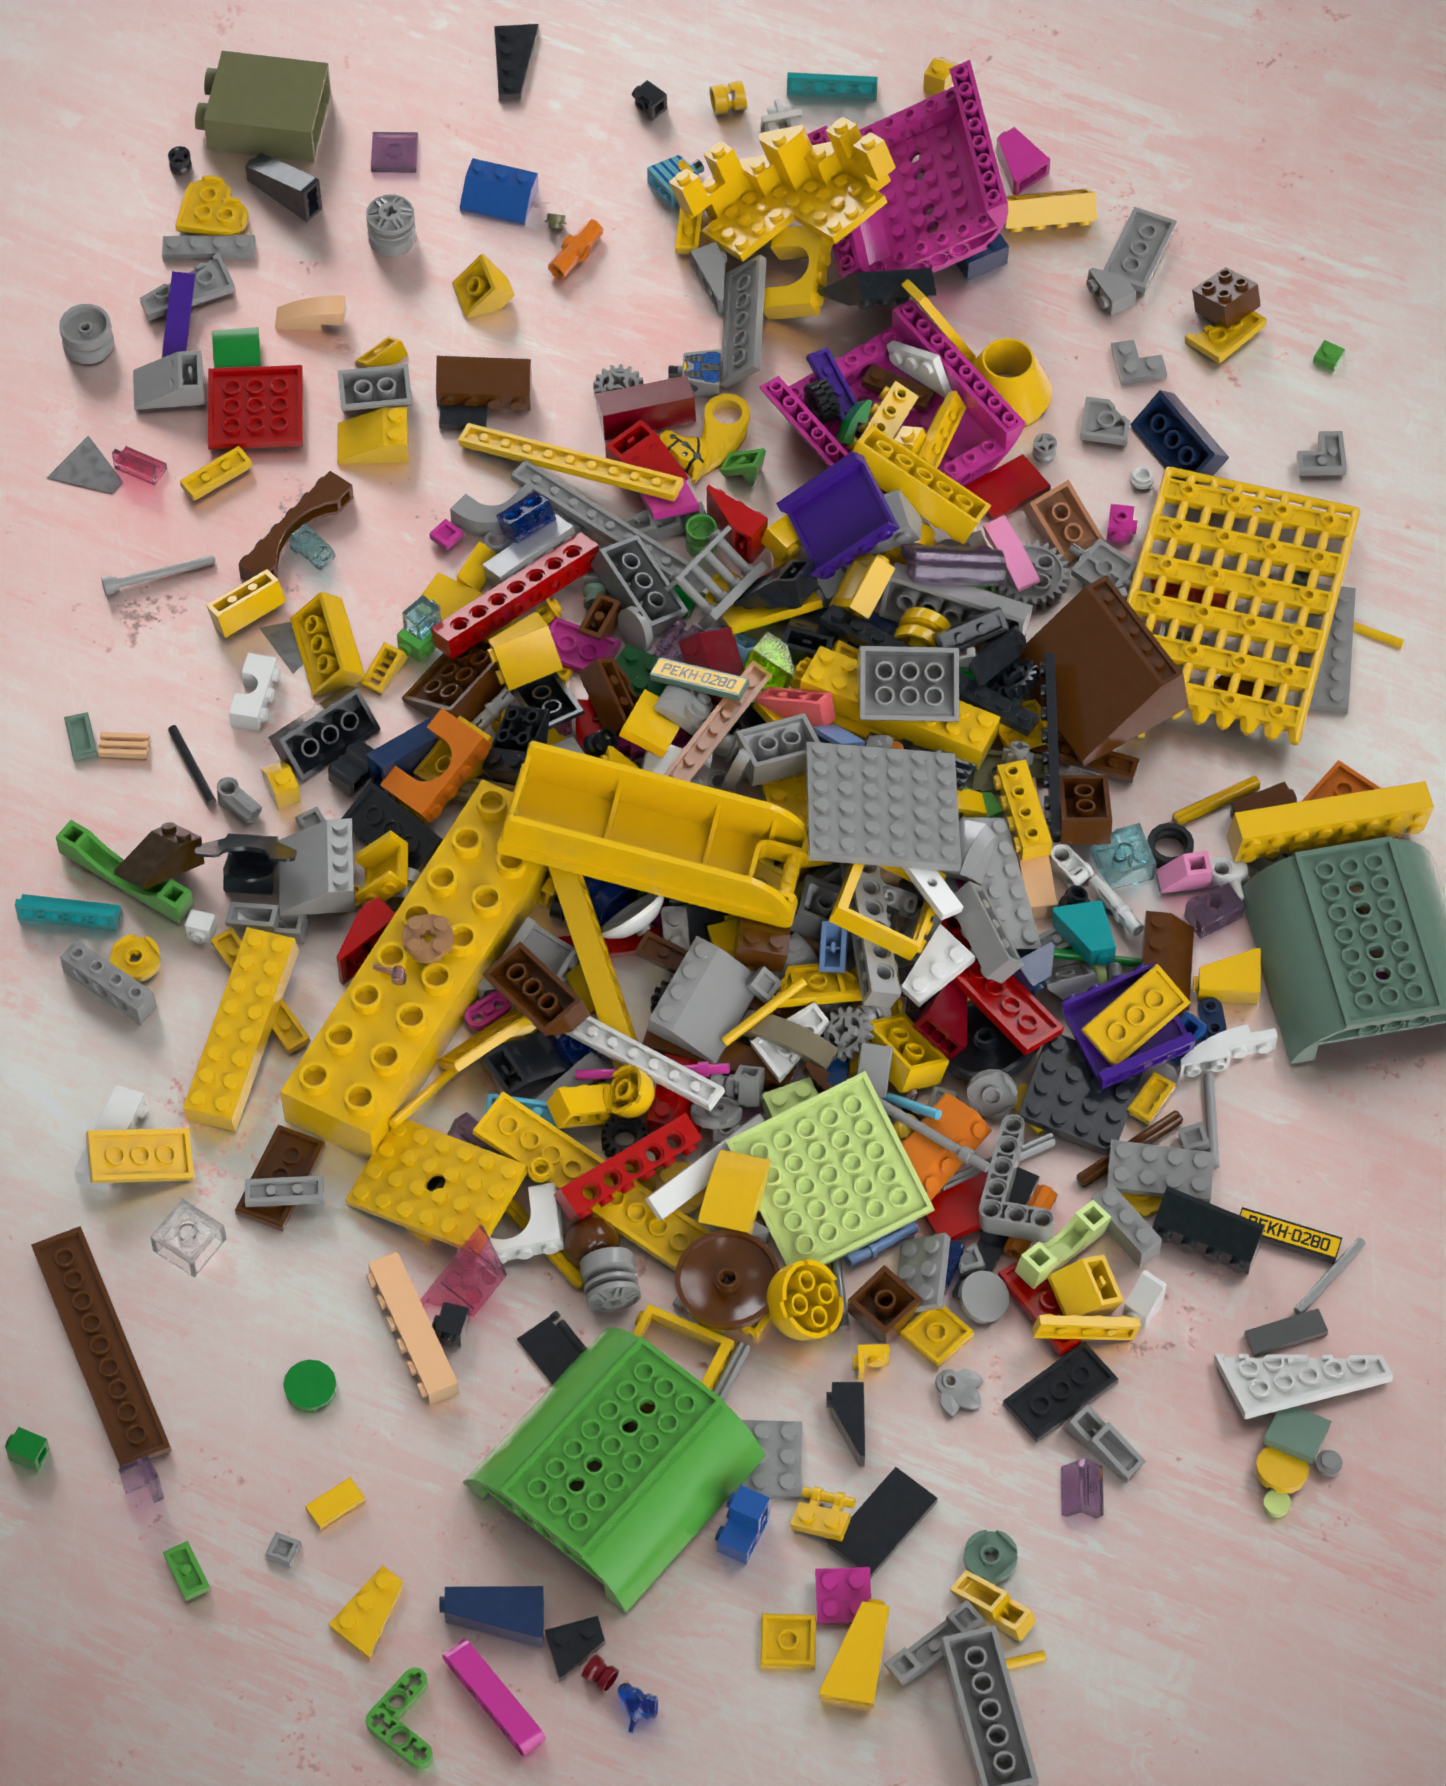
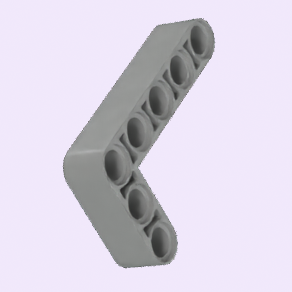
M1007 1115L1001 1122L991 1166L979 1205V1225L983 1231L1035 1242H1047L1054 1235V1216L1052 1212L1044 1208L1009 1202L1025 1141V1122L1019 1115Z

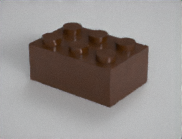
M1059 775L1061 844H1111L1112 812L1107 775Z

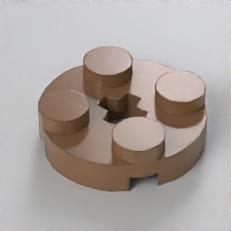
M434 914L413 916L408 920L402 933L403 947L406 953L408 952L409 955L413 956V959L417 962L427 964L442 960V956L446 955L447 952L449 954L453 948L454 934L452 927L444 916ZM431 935L435 938L431 939L430 943H426L422 937Z

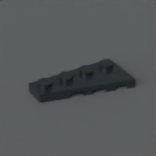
M539 24L494 26L499 101L522 99L527 72L539 31Z

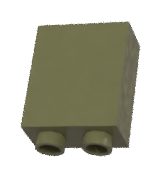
M221 51L217 68H207L205 73L204 93L205 95H210L208 103L198 102L195 112V128L197 130H205L207 149L251 155L263 153L270 157L315 162L332 93L329 64Z

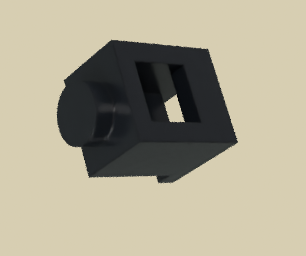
M646 80L633 90L632 97L635 98V105L640 111L648 114L650 121L656 119L667 109V94L650 81Z

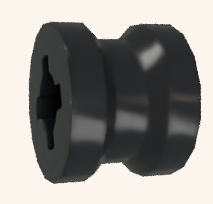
M176 146L168 153L169 167L175 175H185L192 169L190 151L186 147Z

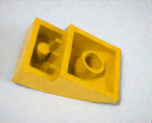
M720 1149L707 1185L698 1222L705 1226L724 1230H736L752 1235L757 1211H760L771 1160Z

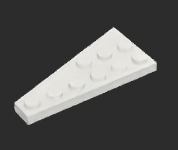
M1224 1354L1214 1355V1362L1244 1420L1392 1382L1393 1374L1382 1355H1350L1348 1359L1333 1358V1355H1322V1358H1308V1355L1266 1354L1264 1358H1249V1354H1239L1238 1358L1224 1357Z

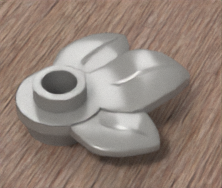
M951 1369L942 1370L935 1379L936 1388L940 1392L939 1402L942 1409L951 1416L957 1413L959 1407L971 1410L979 1409L981 1407V1397L976 1388L983 1383L982 1377L968 1369L958 1372ZM946 1378L952 1380V1386L946 1383Z

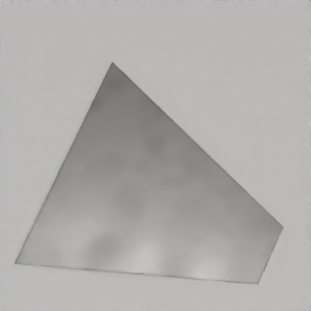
M89 435L47 477L48 479L111 494L123 483Z
M291 622L260 627V630L294 674L303 662Z

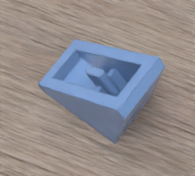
M822 921L819 972L845 973L848 930L829 921Z

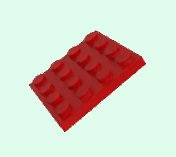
M302 365L208 368V449H234L237 446L241 449L303 446Z

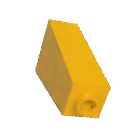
M869 1599L868 1602L862 1601L820 1688L819 1699L874 1708L890 1606L885 1605L884 1601L878 1599Z

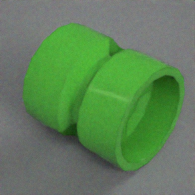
M698 514L692 516L687 521L686 549L691 556L696 557L710 542L708 537L717 529L716 522L712 517ZM717 544L710 550L713 554L716 551Z

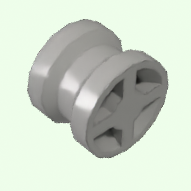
M1042 433L1035 437L1033 442L1034 459L1040 463H1049L1054 460L1057 440L1053 435Z

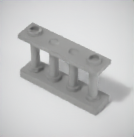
M729 525L722 531L716 529L708 537L710 542L682 571L678 568L668 577L671 582L665 587L668 592L678 584L697 604L704 615L698 623L703 630L712 625L768 568L762 560L755 566L748 564L723 538L732 529ZM716 544L742 571L743 577L741 579L739 577L736 578L710 551ZM703 557L729 584V592L726 590L722 591L697 564ZM689 571L716 597L715 601L717 604L715 606L709 604L684 578Z

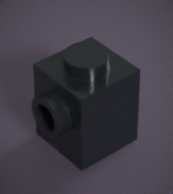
M443 1302L440 1315H435L432 1323L435 1334L442 1345L462 1347L470 1321L469 1308Z

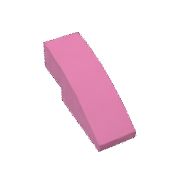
M1003 515L983 525L985 537L996 552L998 561L1018 592L1039 583L1038 574L1006 516Z

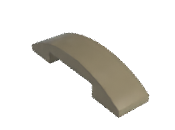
M747 1010L740 1023L756 1011ZM772 1014L767 1015L743 1034V1036L752 1040L759 1037L803 1057V1062L807 1063L808 1061L826 1071L838 1052L837 1047L819 1035L796 1023Z

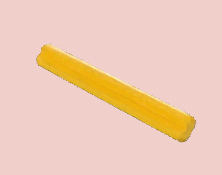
M1257 776L1247 778L1173 812L1172 819L1174 823L1179 825L1185 824L1259 790L1261 783Z

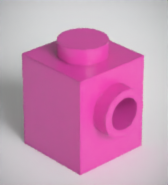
M1110 505L1106 541L1130 543L1131 534H1136L1138 520H1133L1135 506Z

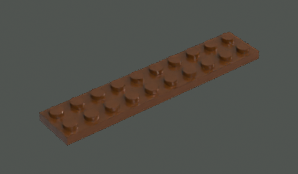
M81 1226L31 1244L120 1469L124 1470L172 1451Z

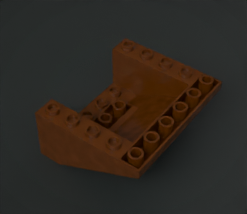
M1107 575L1085 586L1026 643L1027 647L1018 657L1021 662L1025 658H1028L1029 662L1034 661L1039 670V662H1044L1045 653H1055L1058 733L1083 767L1189 707L1183 673ZM1039 677L1040 682L1035 683L1036 688H1030L1029 694L1033 699L1037 700L1040 706H1045V699H1040V684H1044V677Z

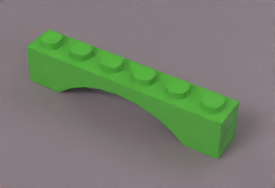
M70 820L56 836L59 853L179 924L194 907L191 890L172 879L143 890L114 875V870L124 859L109 849L90 830L73 820Z

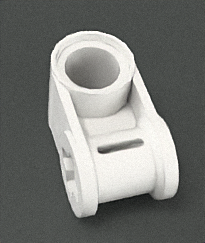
M1057 844L1052 848L1049 858L1051 871L1068 889L1073 885L1080 886L1086 880L1094 877L1091 866L1082 860L1067 844ZM1056 858H1063L1065 861H1060Z

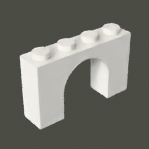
M554 1182L528 1187L531 1217L527 1227L520 1234L509 1239H496L490 1236L479 1256L457 1248L458 1259L463 1268L478 1269L483 1265L504 1264L508 1260L518 1258L529 1259L533 1255L555 1254L559 1250H563L564 1230L560 1204L554 1197V1194L558 1191Z

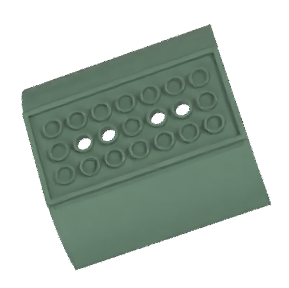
M1392 836L1294 852V855L1282 859L1255 874L1242 887L1244 894L1242 902L1256 948H1261V967L1290 1064L1315 1060L1318 1045L1446 1023V897L1434 859L1430 851L1424 846L1413 841L1393 839ZM1356 885L1363 891L1361 893H1353L1349 887ZM1365 907L1369 913L1361 915L1356 911V908ZM1378 950L1383 956L1374 958L1369 952ZM1385 972L1389 975V978L1381 980L1376 976V973Z

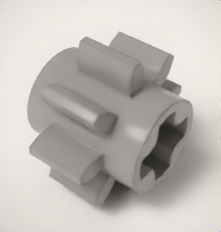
M1014 741L1011 745L1008 744L1007 748H1004L1002 760H1005L1006 763L1026 759L1029 766L1032 765L1034 753L1030 752L1028 744Z

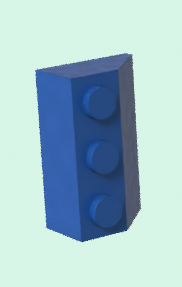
M472 158L465 175L460 210L525 225L539 191L538 173Z

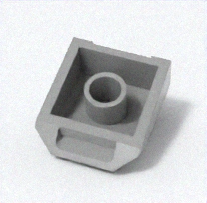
M960 819V872L938 871L945 873V878L949 877L982 885L996 841V834L986 823Z

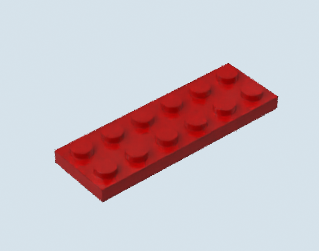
M961 927L950 932L971 952L970 949L972 947L969 941L962 935ZM976 958L974 963L952 980L1024 1055L1029 1054L1059 1036L1064 1030V1026L1013 975L1003 983L988 980L981 973V965Z

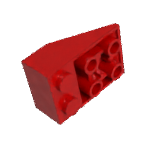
M642 420L605 445L607 459L681 477L685 481L688 480V476L659 436Z
M708 484L706 514L715 520L717 529L720 531L728 525L732 528L723 538L748 564H752L766 548L761 543L766 528H768V518L763 513L747 507L742 501L735 500L726 495L721 489H716Z

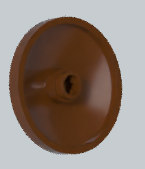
M718 1230L697 1238L681 1254L675 1270L676 1294L684 1310L697 1322L719 1330L742 1329L755 1324L768 1314L769 1307L768 1303H766L768 1286L780 1268L773 1252L760 1239L741 1231Z

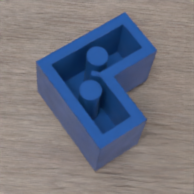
M740 1485L737 1493L732 1492L726 1505L729 1508L726 1515L728 1521L725 1527H719L715 1541H717V1552L747 1565L770 1519V1498Z

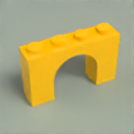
M804 225L786 227L772 238L771 249L779 260L807 258L809 259V265L805 274L795 283L787 286L765 288L763 313L769 320L818 316L820 314L824 298L819 295L817 290L827 284V269L831 263L830 252L834 243Z

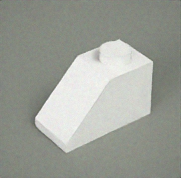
M1144 1270L1124 1304L1123 1315L1139 1317L1141 1328L1145 1329L1163 1306L1167 1284L1147 1270Z

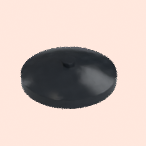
M969 1000L967 1001V1045L951 1060L947 1058L949 1063L946 1069L953 1075L970 1081L977 1073L987 1069L1000 1070L1012 1076L1025 1067L1035 1050L1024 1055Z

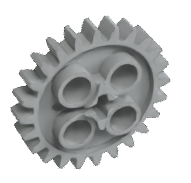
M1027 540L1026 545H1023L1038 574L1040 582L1018 592L996 556L992 572L997 581L996 589H999L998 595H1006L1005 597L1032 605L1033 610L1036 609L1038 604L1045 609L1046 602L1054 605L1055 598L1061 600L1062 593H1066L1067 586H1069L1070 569H1068V561H1063V553L1056 555V547L1049 550V543L1041 547L1039 540L1034 545H1031L1030 541Z

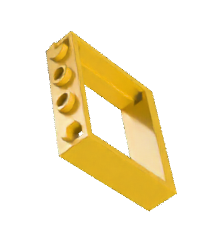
M850 863L829 922L911 961L916 953L921 954L927 940L923 939L924 935L927 936L933 925L930 919L936 913L925 899L912 937L909 938L849 909L850 901L864 867V864ZM879 866L912 882L902 867ZM938 871L943 880H945L946 874Z
M648 1303L645 1311L638 1313L635 1320L636 1328L632 1334L643 1337L652 1321L718 1350L701 1381L706 1387L713 1390L734 1350V1340ZM645 1403L640 1407V1410L645 1414H649L655 1410V1406Z

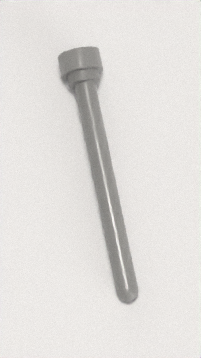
M206 556L120 578L112 577L111 575L101 577L103 590L106 596L116 594L115 591L120 590V587L215 564L216 559L214 556Z

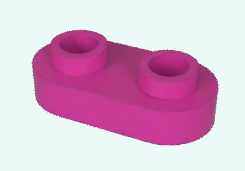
M499 991L490 993L467 1008L465 1012L466 1026L473 1031H481L511 1011V1003ZM497 1005L503 1006L501 1009L495 1008ZM476 1018L482 1019L480 1022H475L474 1020Z

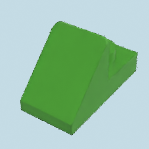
M761 448L728 453L720 472L724 477L743 475L750 485L754 486L762 470L766 450Z

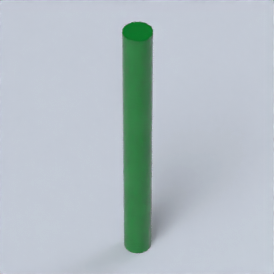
M1054 948L1053 958L1085 962L1075 950ZM1115 955V962L1120 963L1123 967L1136 968L1142 963L1141 958Z

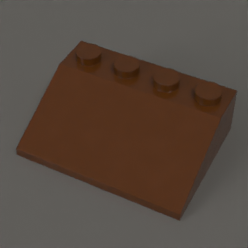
M488 639L481 640L453 659L442 653L401 697L403 702L429 718L435 717L440 709L443 708L454 717L458 718L461 716L471 723L485 709V705L490 703L505 686L504 684L500 685L495 671L499 670L496 662H491L487 650L491 648Z

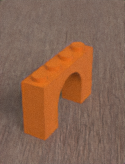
M443 708L440 709L427 728L436 738L451 748V762L447 770L434 780L418 781L395 765L380 784L389 795L430 824L435 818L439 817L445 805L456 796L458 789L465 780L472 776L474 769L481 760L487 757L489 750L492 748L482 735Z

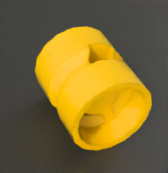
M741 80L729 82L727 87L723 84L710 86V100L715 115L728 113L729 109H732L734 112L747 109L746 92ZM728 94H731L732 101H729Z

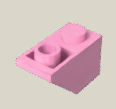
M1208 851L1182 854L1156 870L1161 894L1210 888L1213 873Z

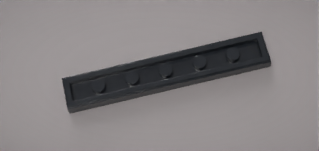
M1017 1167L1009 1202L1027 1205L1040 1180V1176ZM982 1232L977 1242V1247L985 1263V1269L980 1271H990L993 1273L1009 1239L1008 1236ZM968 1275L959 1277L952 1291V1297L960 1300V1297L958 1298V1290L961 1282Z

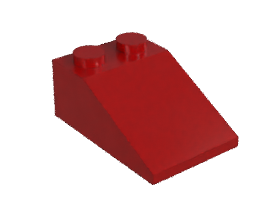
M378 896L374 900L363 904L358 911L336 957L339 980L342 985L355 977L395 915V912Z

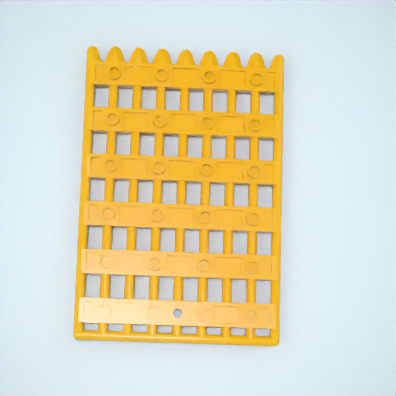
M1165 468L1127 602L1138 616L1146 618L1145 625L1151 633L1153 632L1156 620L1170 623L1166 637L1153 635L1177 666L1183 667L1182 673L1184 675L1189 705L1186 709L1192 710V719L1197 725L1204 723L1209 715L1212 714L1216 715V724L1220 730L1227 729L1234 720H1239L1240 729L1245 736L1252 734L1258 725L1264 726L1265 736L1269 741L1275 740L1284 730L1288 731L1289 741L1292 745L1300 743L1361 513L1359 507L1184 469ZM1172 477H1176V478H1180V479H1185L1186 482H1185V481H1181V480L1172 479ZM1195 482L1208 484L1209 486L1195 484ZM1219 487H1222V488L1232 489L1233 491H1227V490L1218 489V488H1219ZM1242 492L1250 493V494H1255L1256 497H1255V496L1246 495V494H1242ZM1265 497H1269V498H1273V499H1278L1279 502H1278V501H1274V500L1265 499ZM1289 502L1301 504L1303 507L1289 504ZM1165 503L1179 505L1175 518L1161 516ZM1258 507L1261 511L1255 512L1253 508ZM1312 507L1320 508V509H1325L1326 512H1325V511L1316 510V509H1312ZM1188 508L1202 510L1199 524L1185 521ZM1336 512H1339V513H1343V514H1348V515H1350V517H1348V516H1343V515H1339V514H1335V513H1336ZM1211 513L1225 515L1222 529L1208 526ZM1235 518L1249 521L1245 534L1231 531ZM1258 523L1272 526L1269 539L1255 536ZM1282 528L1296 531L1293 544L1278 541ZM1305 533L1319 536L1316 549L1302 546ZM1329 538L1343 541L1340 554L1326 551ZM1154 540L1168 543L1165 556L1150 553ZM1177 545L1191 547L1188 561L1174 558ZM1201 550L1215 553L1212 566L1197 563ZM1224 555L1239 558L1235 571L1221 568ZM1248 560L1262 563L1259 576L1245 573ZM1272 565L1286 568L1283 581L1268 578ZM1295 570L1309 573L1306 587L1292 584ZM1319 576L1333 578L1330 592L1315 589ZM1143 577L1157 580L1154 594L1140 591ZM1167 582L1181 585L1177 599L1163 596ZM1190 587L1205 590L1201 604L1187 601ZM1214 593L1228 595L1225 609L1210 606ZM1237 598L1252 601L1248 614L1234 611ZM1261 603L1275 606L1272 619L1258 617ZM1285 608L1299 611L1296 625L1282 622ZM1309 613L1323 616L1320 630L1305 627ZM1180 625L1194 628L1190 642L1176 639ZM1203 631L1217 633L1214 647L1200 644ZM1227 636L1241 639L1238 653L1224 650ZM1251 641L1265 644L1262 658L1247 655ZM1275 646L1289 649L1286 663L1271 660ZM1298 652L1313 654L1310 668L1295 665ZM1192 669L1207 672L1203 686L1189 683ZM1216 674L1231 677L1227 691L1213 688ZM1240 679L1255 683L1251 697L1237 694ZM1264 685L1279 688L1275 702L1261 699ZM1288 690L1303 693L1299 707L1285 704ZM1185 710L1179 712L1171 718L1175 720L1181 717Z

